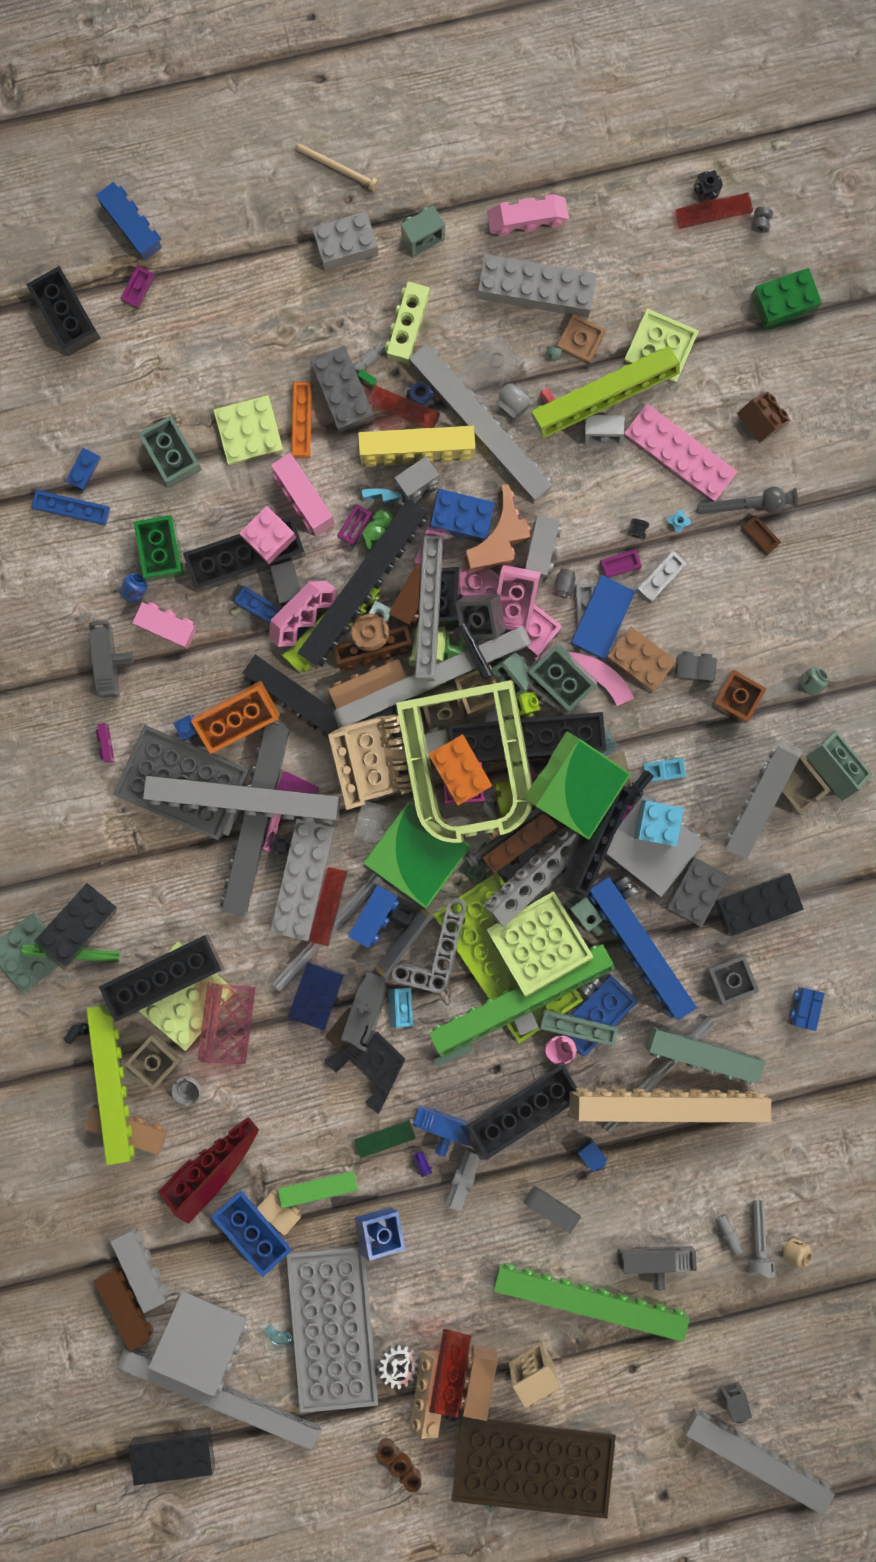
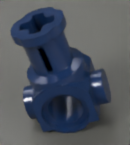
M418 382L407 387L406 398H410L409 405L412 406L409 421L412 423H425V408L428 407L429 400L433 401L434 389H430V386H427L425 383ZM418 390H422L425 392V395L419 397L415 393Z

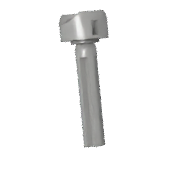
M753 1200L756 1258L748 1260L749 1276L760 1273L766 1278L775 1277V1261L767 1258L764 1201Z

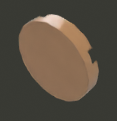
M365 614L360 616L352 625L351 638L359 649L374 651L386 644L389 638V627L387 622L379 617V615Z

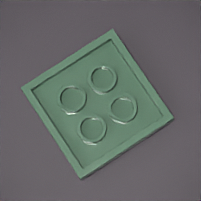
M34 912L0 938V966L22 994L28 992L58 967L49 957L23 956L21 954L22 946L34 945V940L46 928Z

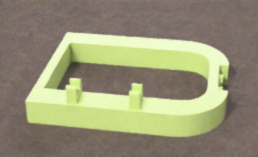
M512 680L396 703L416 811L422 826L428 833L445 842L459 843L464 841L463 834L466 837L475 836L477 831L484 830L485 834L497 832L496 828L499 827L500 835L509 833L518 828L527 819L533 804L524 799L532 786V780ZM494 693L512 789L513 805L510 812L503 818L463 826H453L447 823L439 812L420 707Z

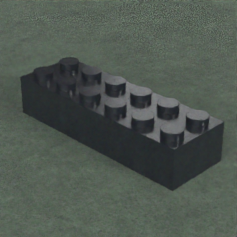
M290 516L281 520L295 533L296 539L270 564L240 534L184 552L183 555L195 590L200 593L270 569V566L305 557L306 554L293 517Z
M206 934L98 987L114 1021L117 1022L225 968L209 935Z
M564 1064L555 1065L462 1124L461 1128L479 1159L488 1160L567 1109L570 1105V1091L576 1092L577 1087Z

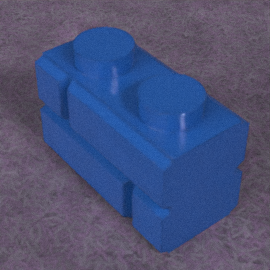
M798 987V991L795 990L793 994L794 1010L791 1009L788 1019L791 1021L790 1024L817 1031L825 993Z

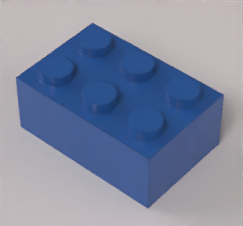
M438 489L428 530L482 543L487 539L494 502Z
M377 885L348 937L367 948L370 945L374 946L380 937L377 934L379 929H384L390 919L387 915L390 911L394 912L399 904L398 896Z

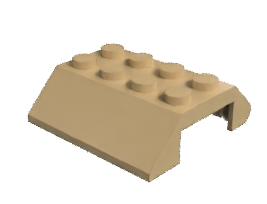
M399 715L375 717L342 726L328 734L346 810L365 805V800L399 791L401 794L413 791L410 774L399 775L398 770L408 769L404 744H401L404 743L403 737L390 738L389 734L401 731V726H395L400 724Z

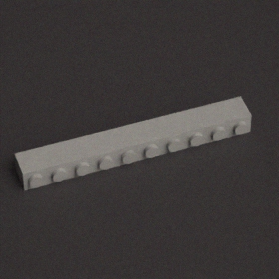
M425 344L409 358L410 366L431 389H434V393L464 426H474L475 439L533 504L551 490L552 481L545 473L542 474L538 470L539 466L533 459L529 460L524 448L521 445L517 446L513 442V436L501 428L502 425L496 417L492 418L488 413V408L476 400L477 397L474 392L464 387L463 380L451 372L452 369L446 361L442 362L435 348H430Z
M146 776L143 799L149 800V804L160 805L161 802H168V806L171 807L187 804V808L198 809L199 806H205L208 811H218V808H223L226 813L237 814V810H242L245 815L256 816V812L264 813V817L275 818V814L283 815L282 819L294 820V816L302 817V821L313 822L315 818L321 819V823L333 824V821H338L341 799L336 796Z

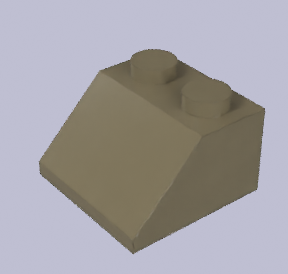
M454 681L421 694L420 698L459 690ZM461 699L423 707L429 730L439 728L440 731L449 729L448 725L466 724Z

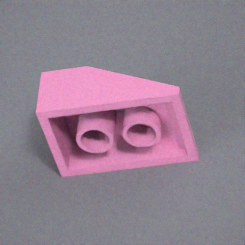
M503 565L497 594H500L505 629L515 630L524 626L526 633L529 632L541 572Z

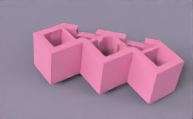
M554 194L546 195L544 200L535 201V197L522 199L515 205H509L508 202L500 203L487 211L490 232L501 237L509 235L516 228L525 230V232H532L542 224L556 228L569 220L565 197Z
M327 581L308 582L271 619L269 639L278 647L296 645L298 627L315 626L317 608H326L333 604L336 597V588Z

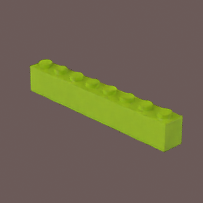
M669 346L658 349L651 355L642 357L632 364L625 365L613 373H608L596 381H591L587 385L572 390L562 397L555 398L552 402L538 406L532 411L533 422L544 439L680 374V362Z
M107 1005L87 1008L106 1165L111 1166L133 1162L132 1157H135L134 1145L130 1144V1137H133L132 1126L128 1125L127 1117H130V1110L128 1105L125 1106L124 1099L128 1095L127 1088L122 1083V1078H125L124 1067H120L119 1061L122 1058V1050L117 1045V1039H120L119 1028H115L114 1019Z

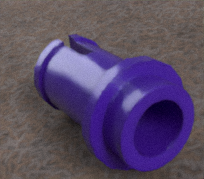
M423 1151L412 1155L419 1170L418 1175L420 1174L421 1177H425L432 1173V1166H429Z

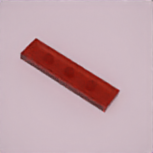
M748 192L678 208L675 210L679 229L749 214L753 212V207Z
M376 385L368 400L370 405L423 428H434L440 416V413Z
M331 867L327 869L309 938L310 943L329 947L348 873L345 870Z

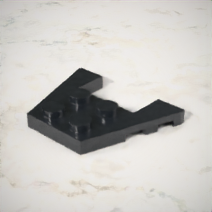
M377 1031L373 1034L367 1045L362 1043L363 1047L368 1048L367 1052L362 1051L355 1045H351L326 1058L324 1062L337 1073L350 1059L353 1060L379 1086L366 1100V1103L379 1114L406 1058Z

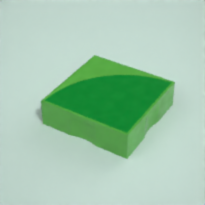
M566 732L551 755L547 766L538 775L524 799L589 840L631 773L580 738Z
M408 801L364 864L427 909L469 851L471 845L466 841L459 843L445 842L432 836L422 826L415 804Z

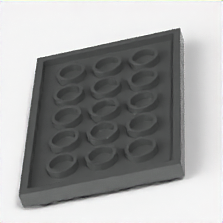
M144 725L114 792V796L219 841L231 813H226L223 808H218V811H208L205 806H199L198 809L187 808V804H180L179 807L168 806V802H161L160 805L149 804V800L143 799L146 776L243 786L250 770Z

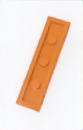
M293 382L291 454L294 458H311L312 382Z

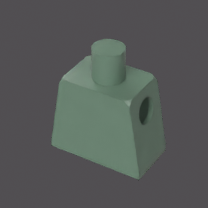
M514 652L491 668L493 676L498 683L513 681L516 696L527 690L531 674L528 673L529 668L525 664L523 656Z
M575 894L564 903L586 931H592L595 936H599L605 931L600 924L603 921L602 917L586 897Z

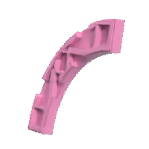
M569 652L610 693L617 706L634 699L626 682L610 666L594 657Z

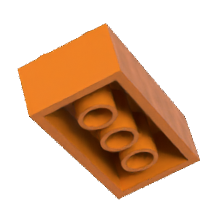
M259 681L194 715L191 722L207 750L212 754L278 719L280 713L263 683Z

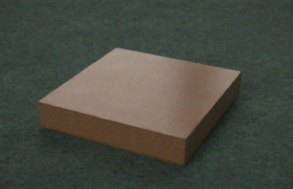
M572 313L556 348L562 349V352L589 365L606 329Z

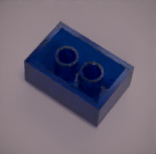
M308 961L288 1018L325 1031L345 974Z

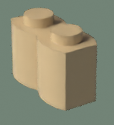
M273 1189L257 1206L261 1214L283 1235H286L301 1218L299 1213L301 1210L297 1205L281 1209L278 1191Z

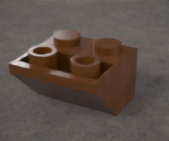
M769 392L752 399L736 413L759 443L771 437L791 421L788 418L787 412L781 409L777 404L776 398Z

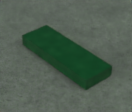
M406 1120L356 1138L355 1143L360 1158L414 1140L416 1137L410 1120Z

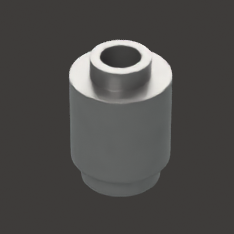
M561 569L560 573L557 574L553 590L557 593L556 596L561 598L572 596L576 581L574 571Z

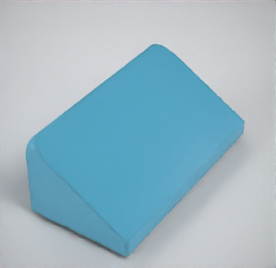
M410 987L388 989L389 1026L391 1028L413 1026Z

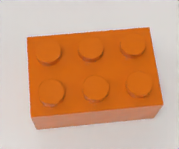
M463 734L428 754L457 806L492 787Z

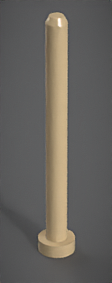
M297 144L295 147L298 152L368 186V190L372 192L376 190L379 182L378 179H370L302 144Z

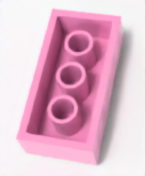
M291 453L271 465L273 469L271 474L278 487L283 486L281 489L284 492V496L289 503L293 502L292 506L297 516L304 518L302 521L309 534L313 532L315 537L335 525L333 516Z

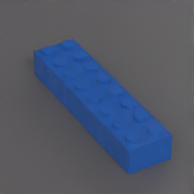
M604 877L596 882L587 897L592 905H597L599 908L597 912L610 925L607 928L613 936L618 937L621 941L618 944L623 952L629 953L632 957L629 960L633 967L637 968V970L640 969L642 972L640 977L646 985L653 988L651 993L654 998L663 1003L662 1010L667 1017L679 1021L695 1010L697 1006L609 877Z

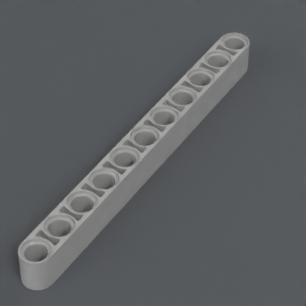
M524 626L479 645V648L487 664H490L531 645ZM465 651L437 664L435 681H416L414 674L336 709L332 714L339 728L361 722L396 706L398 702L410 700L476 670L477 667L469 652Z
M127 1346L124 1347L117 1364L119 1369L302 1447L314 1448L321 1432V1427L317 1424L223 1385L220 1394L216 1392L213 1397L149 1369L154 1355L137 1348L129 1352Z

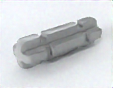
M380 342L361 357L360 362L357 361L353 365L357 373L360 370H365L364 368L372 364L378 358V355L385 352V348Z

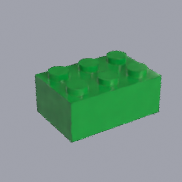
M809 268L755 286L751 294L764 329L816 311L822 303Z
M172 515L135 521L134 528L143 578L147 582L185 575L176 523Z

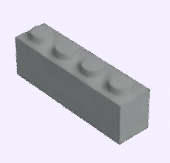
M134 1227L115 1236L110 1242L143 1313L164 1304L168 1299L169 1293L165 1284H161L158 1268L154 1267L151 1262L152 1256L150 1251L145 1249L142 1243L144 1239L141 1232L137 1231Z

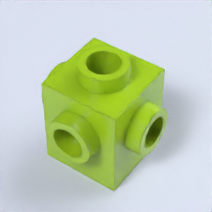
M525 691L516 696L519 716H523V719L533 717V712L541 710L535 691L530 693Z

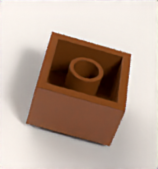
M732 670L728 673L711 706L745 724L749 722L767 688Z

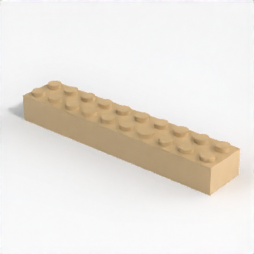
M576 1088V1092L570 1091L569 1115L578 1121L771 1122V1098L764 1096V1093H759L757 1090H746V1093L739 1092V1090H727V1093L720 1092V1090L710 1089L707 1093L698 1089H690V1093L683 1092L681 1089H671V1092H664L663 1089H652V1092H647L645 1089H633V1092H629L626 1089L617 1088L614 1089V1092L607 1091V1089L596 1088L595 1092H592L586 1088Z

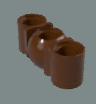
M389 1438L380 1440L377 1449L379 1460L384 1462L393 1477L400 1478L399 1482L404 1484L408 1492H417L422 1484L420 1470L415 1468L407 1454L399 1452L400 1449L395 1446L393 1440ZM388 1447L391 1449V1452L383 1453L381 1449ZM402 1462L404 1467L397 1468L395 1463ZM410 1477L417 1478V1482L411 1483L408 1481V1479Z

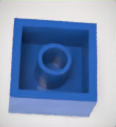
M388 1207L354 1217L362 1257L371 1261L406 1250L399 1211Z

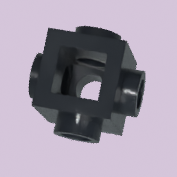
M715 170L711 172L704 171L697 176L694 191L700 203L707 200L711 201L718 197L723 186L720 176H717Z

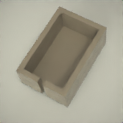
M801 754L780 797L795 815H801L814 804L813 802L820 800L831 790Z

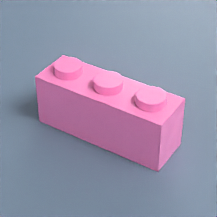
M142 602L133 624L188 649L197 630L193 626L194 622L184 617L180 620L176 618L177 614L169 610L165 612L158 610L159 606L148 602V604Z

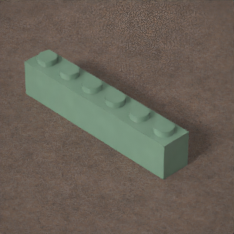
M654 1026L651 1027L645 1049L653 1057L661 1059V1056L668 1058V1061L679 1064L681 1061L690 1068L697 1069L701 1067L704 1068L705 1072L714 1075L716 1072L722 1073L723 1077L731 1080L734 1077L739 1078L740 1082L747 1085L752 1083L759 1084L765 1061L759 1057Z

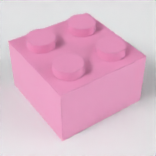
M268 506L240 532L241 537L268 564L296 539L295 533Z

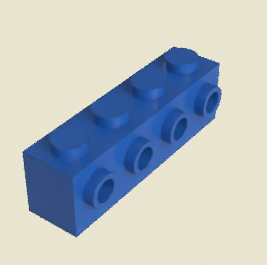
M113 181L97 193L96 197L104 210L145 261L162 248L160 244L161 237L156 230L151 231L148 227L150 223L146 217L138 214L137 211L139 209L132 200L129 202L123 187H118Z

